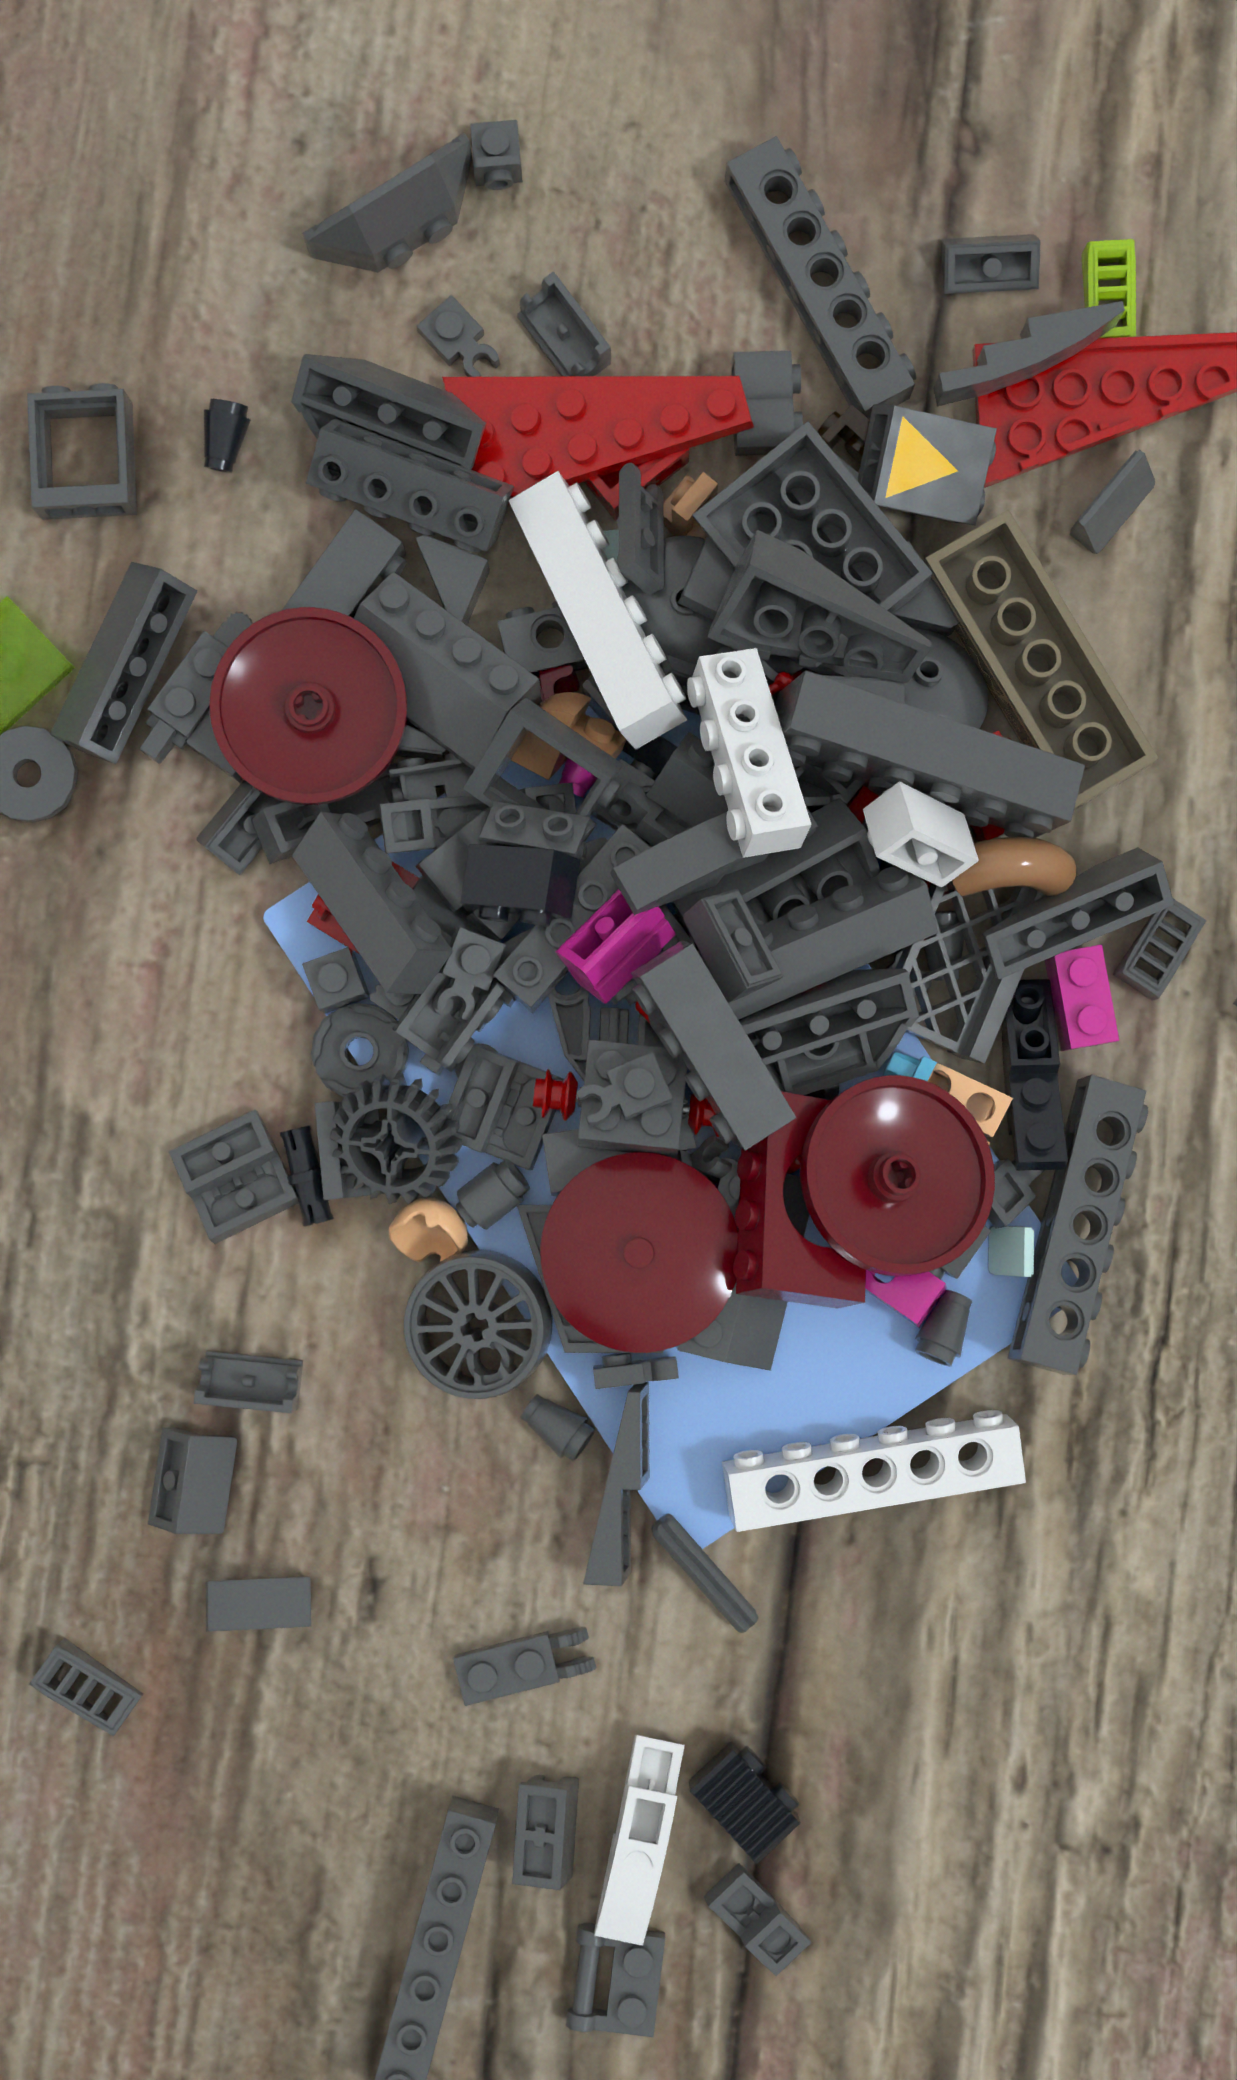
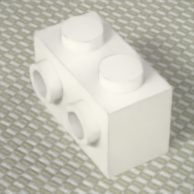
M900 781L884 791L881 796L863 809L868 826L867 837L874 848L876 857L939 887L945 886L979 861L965 815Z

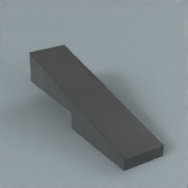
M649 1382L634 1384L627 1393L585 1573L584 1585L622 1586L631 1573V1490H641L650 1478Z

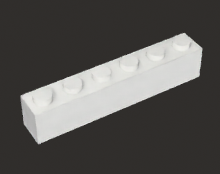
M559 471L508 500L620 733L635 749H638L687 721L679 704L686 699V696L672 673L665 676L660 663L667 660L653 634L646 637L641 624L645 623L647 618L633 595L628 598L626 597L622 586L627 584L628 580L621 574L615 557L607 559L603 549L610 545L609 541L596 520L589 522L585 511L589 510L591 505L579 484L576 482L569 486Z

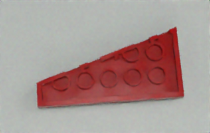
M1237 332L1098 338L1077 354L1029 379L989 394L975 397L976 424L997 428L994 439L996 453L992 464L988 467L984 488L1236 393ZM995 343L974 345L972 350L973 367L978 366L977 359L983 346Z
M740 376L442 377L445 390L453 393L486 423L474 466L471 470L513 485L511 498L557 471L571 486L576 482L587 481L588 478L596 475L603 476L619 471L627 463L638 465L754 428Z

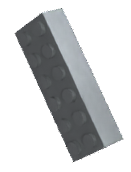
M806 670L777 695L775 709L793 766H804L807 763L822 768V774L830 779L847 782L852 778L869 784L868 789L879 795H882L884 791L900 781L963 813L967 824L980 827L991 824L1005 829L1004 835L1007 837L1036 838L1045 833H1050L1052 830L1072 820L1085 768L1084 764Z

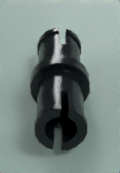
M310 1125L280 1132L291 1171L287 1179L289 1185H294L303 1218V1226H310L313 1223L318 1224L334 1219L328 1200L323 1198L321 1167L316 1155Z

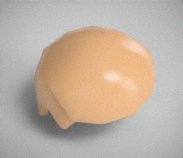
M422 1197L417 1198L410 1204H406L389 1226V1238L396 1248L417 1262L423 1261L432 1254L440 1255L441 1262L452 1255L462 1253L468 1243L467 1225L463 1218L451 1205L437 1198Z

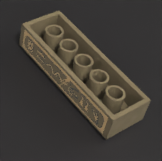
M1009 509L924 559L923 562L933 573L931 577L958 621V625L954 630L955 634L978 666L988 689L1020 742L1085 765L1074 810L1136 775L1159 759Z

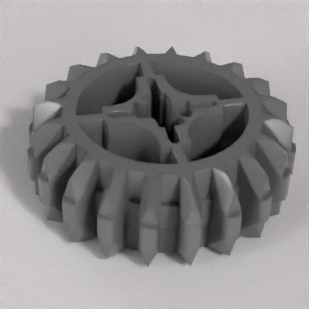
M403 1073L397 1074L391 1082L385 1074L377 1076L372 1083L368 1080L363 1081L355 1088V1092H349L343 1098L342 1107L334 1113L332 1121L337 1124V1128L331 1130L329 1138L339 1143V1147L333 1151L332 1157L346 1160L341 1167L340 1174L352 1172L357 1177L354 1180V1189L360 1188L364 1184L370 1187V1200L377 1198L381 1192L386 1194L389 1205L396 1203L400 1196L404 1198L407 1204L416 1200L419 1195L424 1198L429 1197L436 1190V1186H443L450 1178L449 1171H453L459 1162V1157L455 1153L462 1147V1139L454 1136V1134L460 1128V1121L446 1118L452 1111V1104H443L441 1106L437 1104L435 1100L439 1096V1089H433L428 1094L421 1091L423 1087L422 1078L414 1080L410 1086H407ZM387 1108V1115L382 1121L376 1120L373 1124L364 1123L367 1112ZM419 1154L429 1155L427 1164L417 1168L404 1169L408 1158H417Z

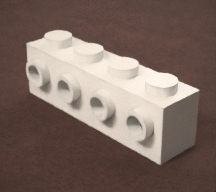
M757 648L699 656L693 676L688 678L687 693L691 706L693 708L698 707L702 719L700 724L701 742L705 751H711L714 759V785L718 795L725 796L728 806L726 815L727 829L733 841L738 840L743 858L801 848L812 824Z

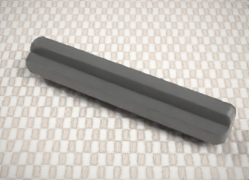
M665 1514L651 1527L654 1538L737 1632L744 1633L755 1625L758 1621L756 1610L673 1515Z

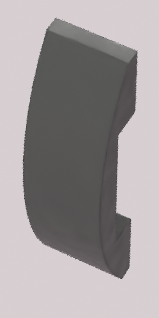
M573 783L520 789L521 792L548 810L569 814L576 813ZM472 795L380 804L379 809L385 853L436 849L488 806Z

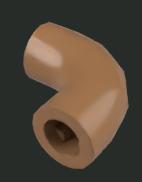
M994 838L974 842L979 861L953 879L952 882L961 896L1013 886L1032 887L1041 894L1056 896L1065 892L1073 884L1076 877V864L1073 857L1060 846L1039 838Z

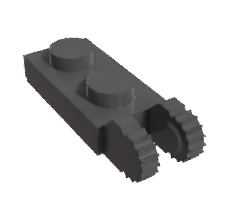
M577 1627L549 1634L546 1631L454 1655L453 1660L464 1705L468 1706L560 1682L562 1678H571L595 1670L594 1657L582 1656L556 1664L553 1652L555 1648L576 1646L588 1640L587 1628Z

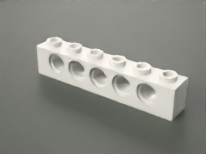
M986 1410L975 1413L973 1420L955 1422L951 1418H938L927 1421L925 1428L907 1430L903 1426H890L878 1430L877 1436L859 1438L856 1434H843L832 1437L830 1444L812 1447L808 1442H795L784 1445L782 1452L764 1455L759 1450L742 1451L733 1456L734 1460L722 1461L729 1517L736 1532L1026 1483L1019 1426L1007 1414H1002L1001 1411ZM970 1442L978 1443L977 1452L972 1458L964 1461L958 1460L959 1451L965 1444ZM922 1450L930 1451V1459L925 1466L917 1469L910 1468L911 1459L917 1452ZM874 1458L883 1459V1466L879 1473L870 1477L862 1475L863 1467L869 1460ZM827 1466L836 1468L835 1476L830 1482L823 1485L814 1483L815 1474L821 1468ZM775 1475L788 1476V1482L781 1491L771 1493L765 1490L766 1484L771 1477Z

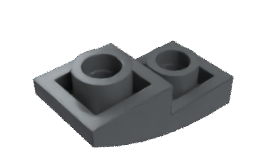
M310 1577L206 1581V1632L311 1627Z

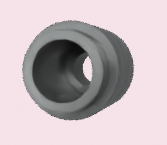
M505 1159L499 1165L493 1162L457 1191L460 1202L456 1204V1209L469 1226L474 1228L476 1225H479L487 1230L524 1201L523 1195L530 1190V1186L520 1170L508 1159Z

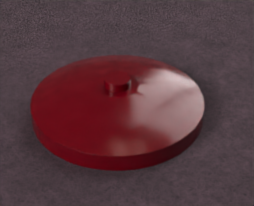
M299 607L282 610L263 617L246 628L230 644L222 656L213 677L210 692V718L214 736L220 750L232 768L247 783L267 796L280 801L300 805H321L340 801L355 795L373 783L386 770L396 755L404 736L407 721V695L402 674L396 660L384 642L372 630L354 618L337 611L316 607Z
M887 1075L862 1081L844 1090L819 1112L807 1133L802 1149L800 1163L801 1188L807 1210L814 1225L836 1252L851 1263L868 1271L888 1276H911L940 1268L961 1256L974 1243L989 1217L995 1191V1173L986 1137L973 1115L958 1099L946 1090L925 1080L909 1076Z
M647 1152L619 1154L598 1161L581 1171L563 1188L555 1199L545 1220L540 1246L542 1273L548 1292L557 1309L585 1337L608 1348L624 1352L649 1353L662 1351L678 1346L697 1336L717 1318L725 1307L736 1283L733 1264L738 1250V1229L731 1209L723 1195L706 1176L680 1160L661 1154Z

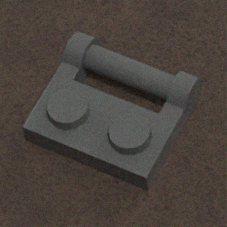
M579 1924L576 1942L580 1944L574 2002L573 2007L567 2011L566 2026L571 2030L579 2032L597 2030L654 2037L665 1932L647 1930L642 1946L594 1936L596 1924ZM602 1946L614 1947L607 2010L593 2008L599 1951Z

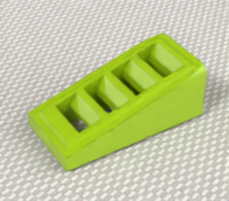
M1133 239L1088 242L1081 254L1085 308L1098 306V301L1121 300L1125 309L1120 318L1123 319V327H1114L1100 338L1136 337L1135 241ZM1102 263H1119V265L1113 266H1098V264ZM1120 279V286L1098 287V280Z

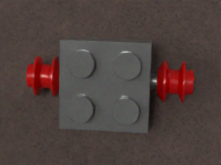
M589 1040L584 1086L597 1084L606 1087L610 1085L606 1070L654 1052L672 1095V1102L628 1120L624 1119L621 1109L618 1107L611 1111L610 1116L605 1122L594 1126L588 1125L586 1117L597 1113L601 1109L602 1103L596 1097H588L585 1100L579 1101L576 1094L578 1081L570 1071L562 1081L553 1080L550 1069H547L545 1079L536 1078L533 1107L542 1108V1118H545L550 1109L560 1110L563 1120L567 1121L575 1112L576 1102H578V1107H581L578 1147L627 1153L647 1152L677 1158L681 1121L686 1119V1114H689L688 1125L694 1135H697L702 1126L713 1127L710 1118L716 1115L706 1098L699 1101L692 1093L690 1104H688V1098H684L686 1083L684 1075L687 1074V1066L680 1055L673 1058L667 1049L663 1047ZM713 1127V1130H714V1133H715L716 1137H719V1135L717 1134V1132L715 1131V1129H714V1127Z

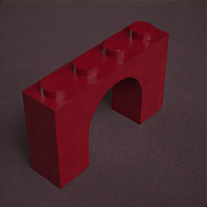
M781 1091L796 1118L749 1149H741V1155L737 1164V1173L740 1178V1197L735 1214V1222L738 1227V1250L733 1264V1271L736 1277V1294L837 1309L865 1303L866 1269L851 1263L833 1248L819 1246L805 1239L794 1228L784 1205L783 1185L786 1173L792 1162L797 1157H801L803 1145L813 1121L831 1100Z

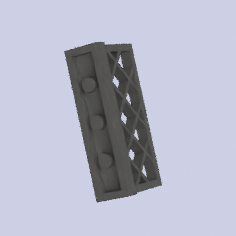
M952 881L943 887L931 883L928 891L934 916L939 903L951 898L959 922L940 930L935 916L938 933L905 947L896 969H906L911 977V986L915 989L921 1012L918 1013L919 1018L906 1031L946 1049L947 1052L961 1059L985 1064L1024 969L997 979L994 975L987 948L979 949L972 925L990 918L992 925L995 926L1045 895L1032 887L1015 886L1010 899L998 905L993 889L982 891L988 910L969 917L963 897L957 892ZM962 930L969 954L950 962L943 938ZM933 943L940 967L921 975L916 958L922 947ZM972 962L977 977L972 989L960 994L953 970ZM943 975L950 999L931 1007L924 983ZM954 1007L958 1024L952 1038L949 1039L940 1034L934 1015ZM925 1020L927 1028L918 1024V1022Z

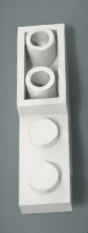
M639 1735L634 1736L616 1833H613L594 1936L643 1946L672 1827L677 1801L675 1793L685 1745Z

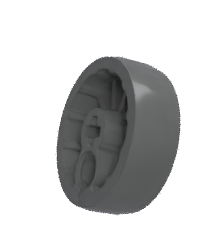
M472 1250L455 1254L429 1269L412 1290L404 1316L406 1346L412 1361L420 1373L442 1391L467 1399L497 1397L521 1385L536 1371L543 1361L552 1335L551 1309L544 1288L536 1276L517 1260L507 1255L487 1250ZM479 1269L494 1272L496 1275L485 1299H480ZM467 1270L469 1301L452 1277L455 1271ZM504 1279H507L518 1289L519 1294L503 1305L498 1306L494 1299ZM439 1281L443 1284L458 1309L433 1296L435 1286ZM521 1301H526L531 1319H504L503 1313ZM427 1306L451 1318L453 1322L428 1323L426 1318ZM474 1317L478 1320L486 1319L488 1327L483 1331L480 1328L472 1329L469 1321ZM531 1329L532 1339L530 1346H526L507 1336L502 1330ZM427 1332H452L453 1337L435 1348L432 1346ZM459 1343L461 1348L452 1366L449 1367L439 1357V1354L454 1344ZM481 1348L497 1349L502 1360L498 1370H490L481 1363ZM515 1353L523 1357V1362L519 1367L514 1364ZM465 1358L468 1370L474 1378L463 1375L462 1371H460Z

